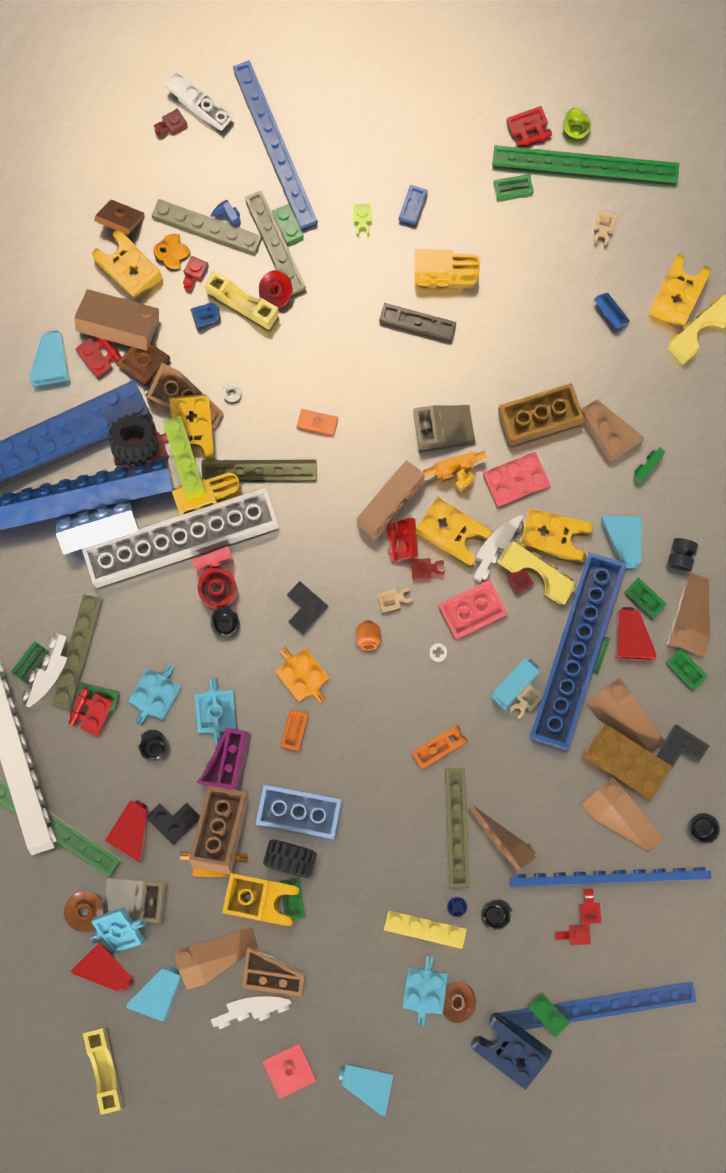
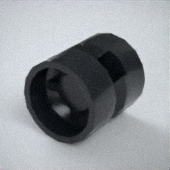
M674 538L671 548L673 553L670 554L667 565L679 571H692L694 564L692 557L696 555L698 544L688 539Z

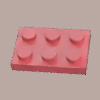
M536 451L483 472L484 479L497 508L551 486Z
M491 579L438 605L455 640L508 615Z

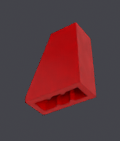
M622 607L617 612L615 659L655 661L657 654L640 612L634 610L633 607Z
M130 800L105 841L136 861L141 862L143 860L148 825L146 816L149 814V811L145 809L147 805L139 800H136V802Z
M98 943L70 971L76 976L117 992L128 990L133 985L132 980L135 978L103 943Z

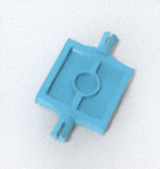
M167 664L163 673H156L149 668L146 669L128 701L141 711L135 722L143 725L147 715L154 716L163 721L181 689L180 685L174 683L169 678L175 667Z
M211 678L209 679V691L194 694L198 734H214V745H218V739L220 741L222 733L227 728L237 729L235 699L233 690H218L217 678H213V680Z
M125 907L96 916L91 921L97 930V934L91 935L90 941L93 944L102 941L107 945L112 954L140 945L145 939L138 928L144 927L146 922L143 921V918L133 921Z
M426 956L425 968H408L403 1008L414 1010L418 1013L417 1025L425 1026L426 1014H443L448 974L433 970L435 957L430 958Z

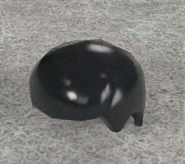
M229 606L218 607L213 611L210 618L212 630L221 637L232 636L237 632L240 624L238 614L231 610Z
M148 730L141 735V742L138 748L144 759L159 761L168 751V742L160 731Z
M708 813L697 814L691 819L689 824L690 835L700 844L713 843L720 833L719 823L715 817Z
M501 899L490 900L482 908L481 920L487 928L501 930L510 923L512 909L508 902Z

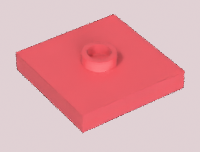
M227 546L192 559L198 574L210 568H218L223 564L234 561Z
M300 1043L263 1061L279 1099L316 1082V1078Z

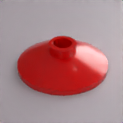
M269 271L260 280L259 296L278 308L285 306L292 295L291 281L281 271Z

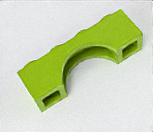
M179 416L163 421L187 499L206 494L182 417Z

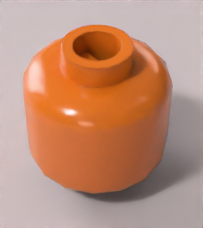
M365 620L356 627L357 645L363 650L376 649L381 642L379 625L371 620Z

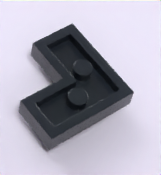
M301 581L287 594V597L300 607L288 622L304 635L329 606Z
M676 724L656 756L671 765L672 768L681 753L699 763L710 745Z
M187 802L173 816L160 803L146 816V819L172 845L200 818V815Z

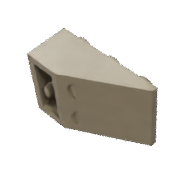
M430 405L413 408L419 451L476 442L469 405Z
M107 878L104 914L125 907L133 921L143 918L145 922L162 923L166 883Z

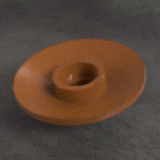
M86 891L72 895L64 907V917L67 924L74 930L81 932L93 930L95 927L91 921L96 916L104 914V907L99 897ZM83 908H87L89 911L85 916L82 914Z
M452 983L446 988L443 1014L453 1023L467 1021L475 1010V994L471 987L465 983Z

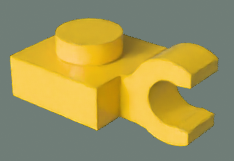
M463 468L456 473L458 477L455 479V488L459 493L475 477L470 471L465 473Z

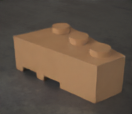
M598 399L581 408L584 424L609 462L642 443L644 436Z
M251 945L247 947L242 988L302 997L306 973Z

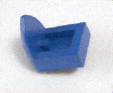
M228 200L218 204L210 214V217H216L225 213L233 226L240 225L239 217L241 215L236 207L232 208Z
M212 302L190 310L197 328L215 323L220 314L219 307Z

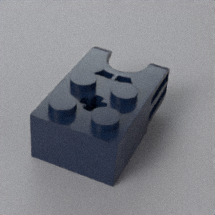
M493 1013L489 1022L490 1026L497 1032L499 1039L490 1041L482 1036L475 1037L471 1042L472 1049L526 1090L550 1059L552 1050L520 1026L517 1027L500 1013Z

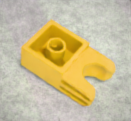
M116 230L113 236L119 247L115 253L109 255L103 253L100 249H95L91 254L93 259L134 302H137L163 277L161 271L123 232Z
M415 249L414 284L420 286L437 284L442 287L448 284L471 285L479 279L480 259L474 254H453V250Z
M677 254L651 306L649 314L683 329L712 268L704 266L699 274L689 276L683 271L682 267L685 257Z
M202 394L169 397L171 419L181 416L190 445H200L204 458L206 460H213L214 450L209 396ZM189 411L195 414L192 420L186 418V415H189Z
M225 473L207 480L202 478L206 494L187 499L182 485L172 491L180 515L241 496L242 494L239 479L233 473Z
M436 497L416 527L418 535L468 565L474 564L475 556L466 548L465 541L470 537H478L486 541L492 535L488 528L439 497ZM445 522L447 527L443 526V528L439 527V523Z
M529 508L521 543L526 546V550L529 552L582 563L586 560L585 552L575 548L570 540L575 534L588 535L593 531V525L587 521ZM545 530L548 534H545V536H541L540 531Z
M230 873L222 913L292 926V917L284 915L279 911L278 901L284 895H297L300 888L294 885ZM246 894L251 895V900L245 899Z

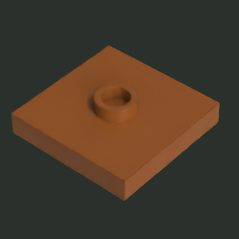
M110 199L95 215L94 221L129 234L143 219L144 212Z
M150 343L147 351L131 347L117 362V365L147 386L152 381L161 363L167 364L170 356Z

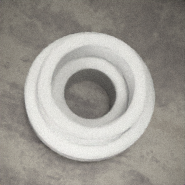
M234 383L227 384L222 391L224 399L228 402L239 400L241 397L240 387ZM235 391L236 393L235 395L230 396L229 392Z

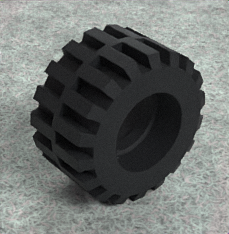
M124 415V418L119 417L117 422L112 423V428H109L108 437L111 452L116 460L119 459V463H126L127 466H131V464L139 466L140 463L144 465L147 463V460L151 461L153 455L157 454V449L159 448L155 424L151 423V419H145L144 415ZM133 437L142 438L134 443L126 442V440Z
M272 839L269 840L263 864L275 870L308 878L311 877L317 853L302 846Z

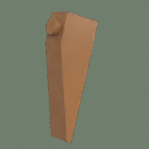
M161 363L145 397L170 408L169 397L202 395L203 393L179 370ZM209 399L211 426L213 429H216L223 411ZM189 411V415L186 416L193 418L195 417V414H193L192 411Z
M690 573L667 646L678 650L682 649L684 652L704 658L710 641L709 579Z
M620 677L586 703L600 721L651 753L665 742Z
M613 777L581 804L595 821L605 825L610 830L620 834L647 852L651 851L663 840V837Z
M253 928L173 951L186 989L189 990L209 983L245 957L249 945L257 948L258 945Z

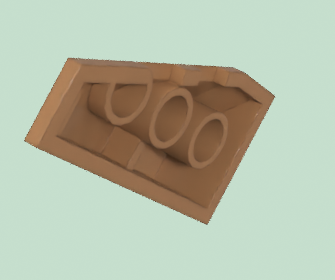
M471 805L469 807L471 813L515 873L536 858L534 856L536 851L530 843L526 845L524 841L475 806Z

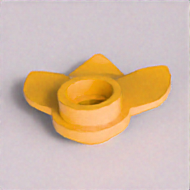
M179 234L165 236L163 241L157 243L153 248L154 256L171 269H180L179 260L187 257L191 251L186 245L179 243ZM160 249H165L166 252L162 253Z

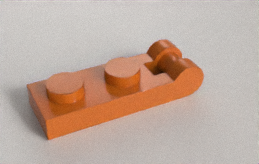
M459 725L452 727L412 752L421 769L426 768L468 742L466 736L463 737L460 732L461 728ZM452 735H454L455 739L457 740L453 744L449 739V737Z

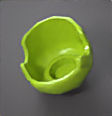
M580 108L570 109L566 112L563 121L564 131L573 138L585 137L591 128L589 115H584Z

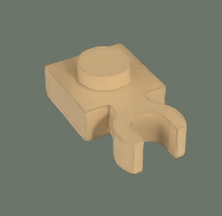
M598 210L594 230L599 232L595 235L594 243H597L598 238L602 237L605 239L604 245H607L609 240L607 233H613L617 214Z
M404 588L398 594L395 589L378 593L377 598L382 613L401 608L400 602L411 603L413 601L412 597L406 599L403 596L405 593L410 592V589Z
M529 684L516 698L520 703L514 704L510 708V712L514 709H519L521 713L517 719H521L524 716L525 709L531 712L541 702L543 695Z

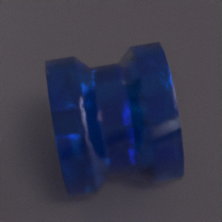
M454 897L449 900L447 910L453 917L463 916L467 911V903L461 897Z

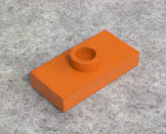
M301 408L297 428L334 436L338 417Z
M290 709L280 747L299 752L309 713Z

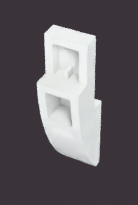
M177 70L164 84L168 90L178 97V101L221 131L234 117L206 92H201Z
M519 515L509 520L487 539L476 555L475 560L481 562L474 576V581L481 583L482 579H487L491 571L488 569L491 562L495 563L500 555L497 551L503 553L508 543L516 541L513 537L516 532H521L525 524L522 522L524 516Z
M56 633L55 637L52 636L49 643L51 648L49 655H45L42 663L44 669L36 667L35 671H31L28 682H31L29 689H25L22 696L25 706L31 707L39 701L59 677L67 660V657L60 655L66 636Z
M257 996L237 1000L226 1004L229 1010L228 1013L211 1019L213 1027L219 1026V1029L231 1025L230 1020L237 1018L238 1021L248 1018L249 1012L252 1013L254 1019L259 1017V1020L262 1021L271 1017L270 1012L277 1010L278 1013L290 1009L289 1004H292V1000L276 996Z

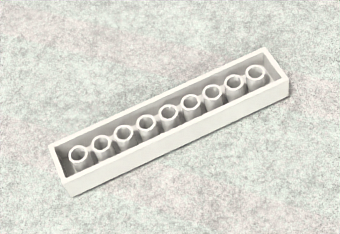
M265 487L138 529L137 532L82 548L92 583L96 588L278 529L279 526Z
M0 662V760L27 849L31 855L55 848L53 842L56 841V837L52 827L47 825L51 821L46 808H42V805L45 804L40 789H36V786H39V782L34 770L31 771L30 769L34 766L29 753H25L28 747L23 734H19L22 731V727L17 715L14 716V713H17L12 698H8L11 692L6 679H2L6 676Z

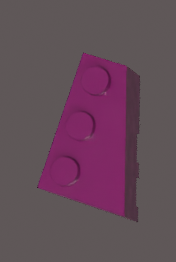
M227 728L197 783L202 786L210 785L240 791L251 734L247 731Z

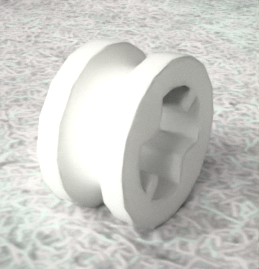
M434 644L430 648V657L433 661L441 662L446 658L447 649L443 644ZM437 648H441V652L444 651V655L441 654L440 658L435 657L436 654L433 655V651H436Z

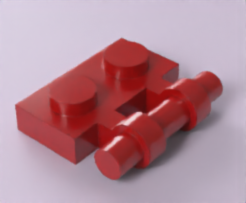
M542 106L507 117L506 121L512 136H521V139L515 141L516 147L530 146V143L546 140L547 137L552 136L551 129L543 130L542 128L548 125ZM536 129V134L527 135V132Z
M89 338L75 348L97 379L113 369L109 363L114 359L117 363L122 358L120 351L116 347L114 348L109 340L98 338V341L95 343ZM103 346L108 351V354L105 356L99 350Z
M415 518L397 521V529L396 523H389L387 538H389L390 548H388V554L390 555L391 562L398 561V554L399 559L402 560L417 557Z
M83 687L81 693H78L76 697L77 702L74 709L70 711L68 723L75 725L77 720L83 721L81 729L98 736L114 700L98 692L94 694L93 698L88 697L90 690ZM84 704L89 705L86 714L81 712Z

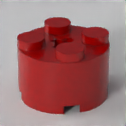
M210 568L199 577L197 585L198 595L207 607L216 610L218 607L233 604L238 595V588L230 572L225 569ZM218 586L221 590L219 592L215 591L214 587Z

